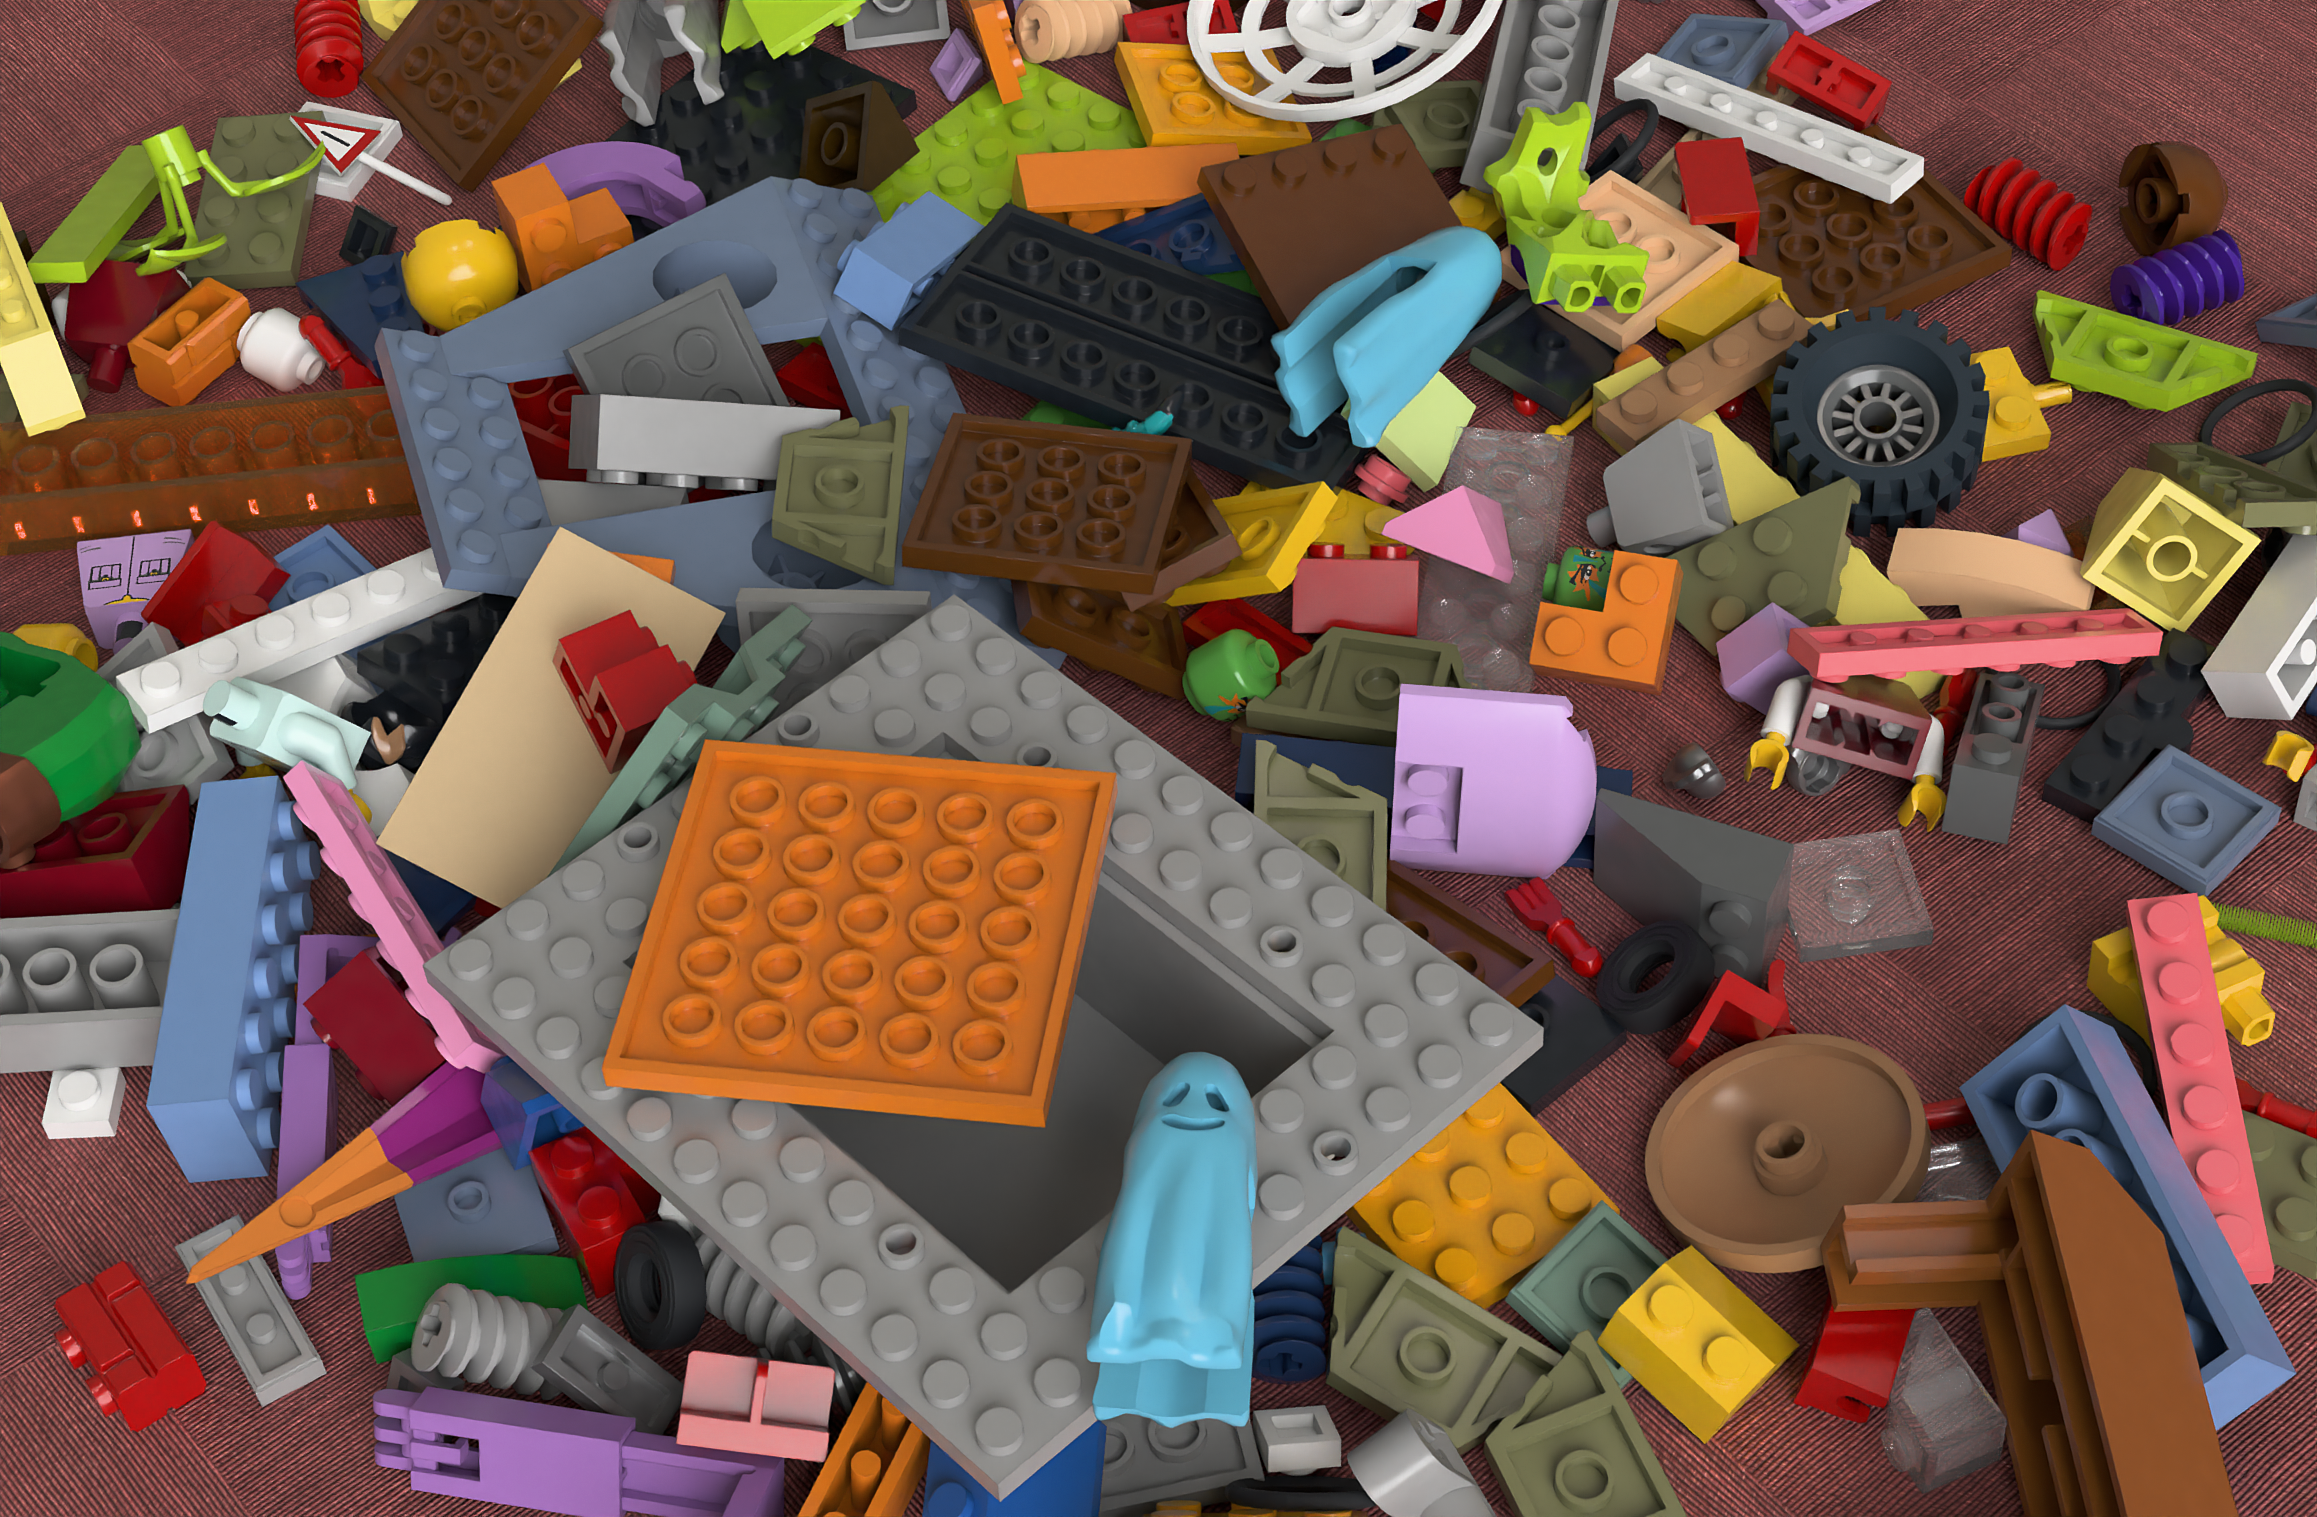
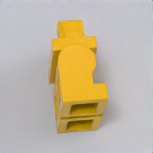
M2201 895L2198 897L2224 1026L2241 1045L2249 1047L2267 1039L2272 1034L2275 1012L2261 994L2265 970L2253 957L2248 959L2243 948L2234 939L2225 936L2217 926L2219 912L2205 895ZM2125 927L2092 942L2087 987L2119 1021L2136 1031L2151 1049L2128 927Z

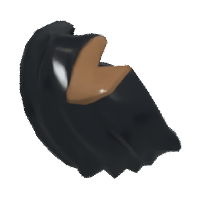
M385 690L365 703L356 701L348 703L340 715V718L371 732L358 760L371 770L383 769L398 763L413 774H416L443 728L442 725Z

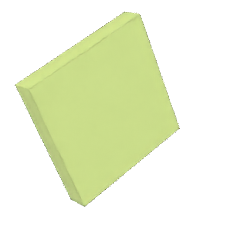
M1438 371L1423 390L1388 424L1379 443L1375 447L1403 473L1408 475L1412 479L1411 481L1423 492H1426L1438 485L1477 406ZM1350 398L1341 412V415L1347 421L1351 410Z

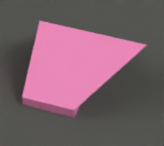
M1464 485L1386 522L1381 533L1398 542L1510 584L1514 575L1501 503Z

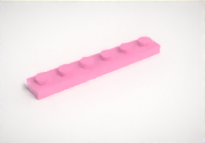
M301 760L283 777L297 800L293 805L294 812L309 829L317 833L324 845L320 850L323 860L336 874L344 878L352 891L348 896V901L352 908L361 918L372 924L380 938L376 943V947L381 956L393 968L401 972L409 986L405 990L406 998L417 1012L430 1020L438 1034L434 1039L438 1051L450 1064L458 1069L468 1066L485 1074L490 1071L497 1061L507 1056V1054L428 984L422 965L445 949L385 850L375 844L378 840L343 782Z

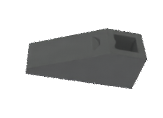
M1981 672L1953 762L1942 825L1943 832L2008 844L2045 684L2029 682L2025 677L2015 673H1998L1993 675Z

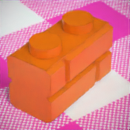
M210 277L200 281L127 343L131 360L136 365L134 372L138 387L143 392L176 409H182L187 403L193 401L202 390L224 371L233 366L237 358L240 357L241 351L237 349V338L246 321L252 316L248 299L242 293Z

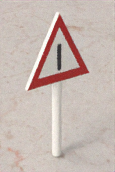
M290 115L289 120L315 149L323 140L326 147L323 158L340 177L358 160L445 206L452 203V198L449 195L365 152L381 136L382 131Z

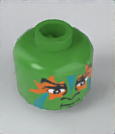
M1582 546L1567 548L1560 564L1548 562L1541 599L1551 600L1553 604L1603 612L1614 552Z
M1236 628L1231 629L1190 652L1186 662V672H1184L1182 677L1185 695L1190 704L1200 714L1210 715L1219 721L1230 722L1246 714L1247 704L1255 696L1264 700L1276 689V673L1279 670V661L1274 649L1267 641L1257 639L1248 631Z

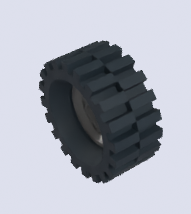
M1869 307L1868 321L1856 322L1853 310L1836 314L1835 330L1831 332L1828 331L1822 321L1808 329L1807 348L1798 341H1795L1787 350L1786 366H1778L1773 381L1769 433V453L1772 467L1778 466V476L1785 477L1792 484L1793 488L1796 489V493L1800 497L1847 476L1859 485L1861 495L1859 504H1851L1848 518L1849 521L1854 522L1853 536L1870 538L1871 524H1885L1886 536L1894 537L1897 535L1898 528H1904L1905 520L1911 518L1915 520L1918 528H1926L1934 524L1937 505L1947 514L1954 510L1960 504L1961 490L1964 489L1968 492L1971 490L1977 478L1978 464L1981 465L1990 401L1989 390L1984 391L1986 375L1981 363L1969 366L1972 349L1962 338L1958 339L1951 346L1947 345L1949 327L1934 319L1927 330L1919 328V313L1906 309L1902 310L1900 322L1885 320L1886 307ZM1882 426L1889 431L1876 434L1867 431L1866 428Z

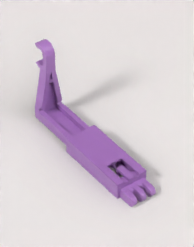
M452 926L446 934L445 941H441L444 948L446 949L462 937L461 932ZM333 934L300 935L295 1045H285L277 1200L336 1154L339 1092L331 1047L322 1041L312 1028L310 1020L313 1018V1015L306 1009L303 1003L359 952L375 946L380 940L379 937ZM333 1222L275 1248L283 1291L288 1298L294 1300L302 1299L310 1293L313 1263L332 1262Z
M429 1386L422 1393L382 1389L373 1395V1411L375 1414L380 1415L374 1420V1437L380 1441L374 1447L375 1463L382 1467L411 1471V1490L581 1517H624L627 1511L664 1517H784L785 1458L676 1444V1437L637 1432L636 1418ZM444 1434L460 1437L455 1444L444 1443ZM468 1438L478 1439L479 1448L469 1447Z

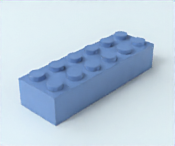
M278 775L201 783L146 1104L148 1111L189 1183L269 1176L273 1148H279L281 1116L278 1108L283 1089L285 1045H288L289 1037H295L297 1006L294 1001L295 984H298L300 935H304V931H310L313 926V905L310 898L311 881L318 879L320 876L321 859L316 842L308 841L302 828V821L293 810V805L297 801L289 800Z
M2064 1004L1959 1087L2001 1174L2030 1130L2089 1148L2164 1234L2216 1431L2297 1374L2113 1027Z

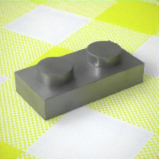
M580 1304L565 1310L530 1366L532 1370L587 1411L636 1418L637 1432L663 1435L682 1403L683 1383Z

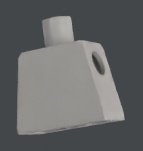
M1679 418L1667 424L1606 467L1603 481L1609 505L1589 514L1586 520L1589 534L1598 546L1606 547L1617 542L1624 551L1662 558L1733 528L1734 523L1712 433Z

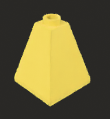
M2129 467L2098 505L2080 573L2083 578L2168 631L2175 628L2185 633L2261 542V539L2251 530L2241 528L2227 519L2218 509L2163 474Z

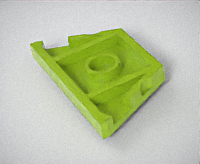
M2038 290L2036 293L2032 315L2050 378L2067 382L2079 391L2100 392L2124 399L2130 405L2139 409H2157L2167 412L2247 380L2254 373L2258 353L2043 290Z

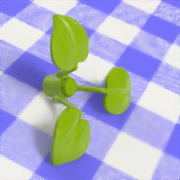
M183 124L142 140L141 142L159 182L167 223L154 236L138 240H120L106 259L131 262L149 254L147 262L135 270L137 276H145L167 271L180 265L182 262L200 258L214 251L227 241L226 234L222 232L203 241H198L181 188L202 179L197 168L202 166L230 196L237 198L253 196L283 188L308 174L320 162L326 151L323 140L314 152L295 169L273 179L240 183L230 181L211 161L206 149L199 152L195 151ZM173 198L182 223L180 227H178ZM186 235V241L182 249L158 250Z

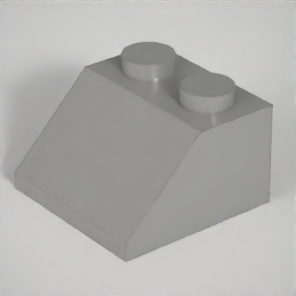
M866 0L865 3L860 5L862 9L859 14L843 25L847 52L948 40L951 36L946 0Z

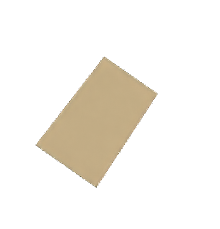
M559 527L375 844L503 909L547 878L622 771L620 770L613 774L609 773L552 662L558 640L631 610L639 627L647 626L652 631L659 647L668 644L677 662L686 661L694 672L726 613L578 535Z

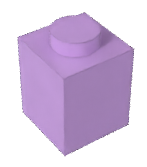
M1772 602L1718 641L1716 646L1721 667L1719 679L1726 693L1735 701L1745 702L1764 715H1767L1774 693L1783 681L1803 675L1811 676L1805 667L1787 653L1790 628H1806L1810 626Z

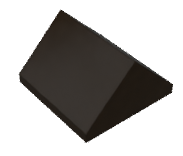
M872 80L806 100L799 178L809 180L820 186L842 190L854 188L867 193L874 190L920 152L880 82Z

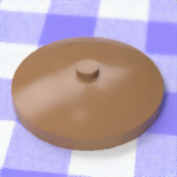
M1780 1035L1765 1038L1762 1041L1751 1042L1724 1053L1699 1068L1672 1093L1658 1113L1649 1133L1645 1151V1175L1649 1191L1661 1220L1669 1232L1686 1248L1692 1245L1708 1261L1734 1270L1753 1273L1794 1272L1824 1265L1820 1244L1843 1205L1913 1202L1928 1171L1931 1156L1930 1128L1920 1095L1913 1082L1900 1066L1882 1052L1861 1042L1835 1035Z

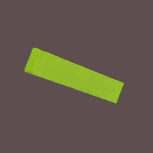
M130 145L126 147L27 263L35 284L86 283L160 192L159 182L153 171L154 168L143 145Z

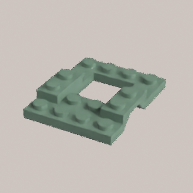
M790 605L741 646L712 688L693 684L667 705L547 878L693 777L705 739L743 742L751 733L754 734L763 728L780 706V703L772 697L807 648L799 639L813 620L795 605Z

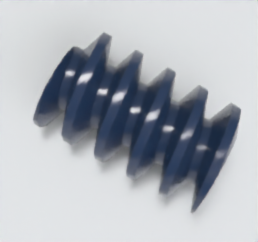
M1320 1234L1253 1289V1378L1268 1383L1290 1385L1305 1383L1318 1378L1326 1370L1327 1355L1321 1349L1325 1346L1326 1330L1321 1325L1324 1321L1325 1306L1320 1301L1324 1293V1281L1319 1276L1323 1270V1257L1318 1252L1322 1248V1237Z

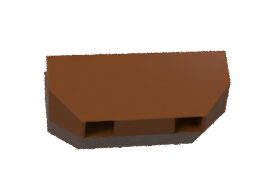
M2030 1130L1986 1200L1842 1206L1820 1244L1834 1312L1976 1306L2025 1517H2239L2164 1234L2089 1148Z

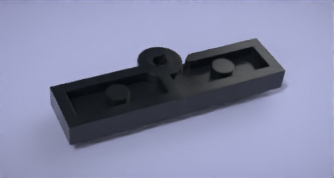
M2172 628L2161 642L2159 655L2147 658L2044 782L2042 800L2093 825L2094 818L2168 744L2190 755L2194 734L2193 728L2187 720L2211 691L2201 670L2216 647Z

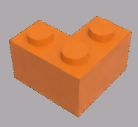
M544 163L491 181L502 230L514 247L518 279L527 293L635 242L631 224L606 187L568 201Z
M1614 550L1603 612L1540 602L1529 658L1531 668L1537 675L1661 696L1684 574L1678 560Z

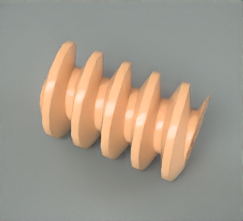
M1024 0L1018 7L1015 16L1014 34L1017 47L1021 55L1028 62L1035 64L1046 60L1057 61L1063 57L1070 59L1078 55L1089 56L1095 52L1106 53L1112 50L1113 47H1117V42H1123L1122 15L1133 13L1129 0Z

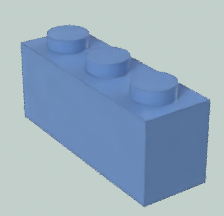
M928 191L911 205L907 202L902 203L893 214L891 220L887 223L881 220L878 221L863 241L860 242L854 239L846 247L837 264V269L843 273L833 293L892 331L912 313L985 226Z

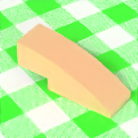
M1898 528L1887 567L1889 581L1903 588L1915 606L1958 605L1962 618L2090 610L2096 586L2082 577L2080 569L2083 561L2063 553L2019 540L1978 532L1940 528Z

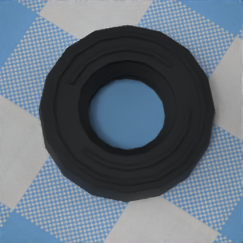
M1659 921L1634 932L1624 939L1608 956L1598 975L1596 994L1604 1012L1621 1026L1627 1028L1629 1033L1650 1035L1670 1028L1688 1016L1703 1000L1714 979L1715 960L1706 941L1697 931L1680 921ZM1674 961L1669 973L1660 983L1650 990L1637 994L1642 981L1653 970L1665 963Z
M653 1221L633 1226L622 1236L616 1251L614 1266L615 1297L622 1322L630 1337L643 1349L668 1350L685 1346L697 1337L705 1316L707 1301L706 1280L699 1250L689 1232L677 1222ZM658 1274L661 1281L662 1298L659 1291Z

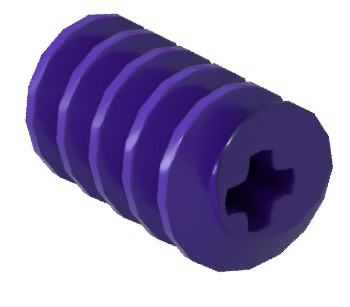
M2220 229L2213 232L2212 235L2206 234L2198 237L2192 243L2184 242L2174 246L2172 250L2165 249L2155 253L2152 257L2146 256L2138 259L2132 265L2125 264L2115 268L2111 275L2110 291L2112 302L2118 313L2163 326V323L2173 325L2181 322L2184 315L2189 318L2200 315L2204 308L2207 310L2219 308L2223 301L2228 303L2238 301L2244 293L2242 260L2238 246L2230 234Z

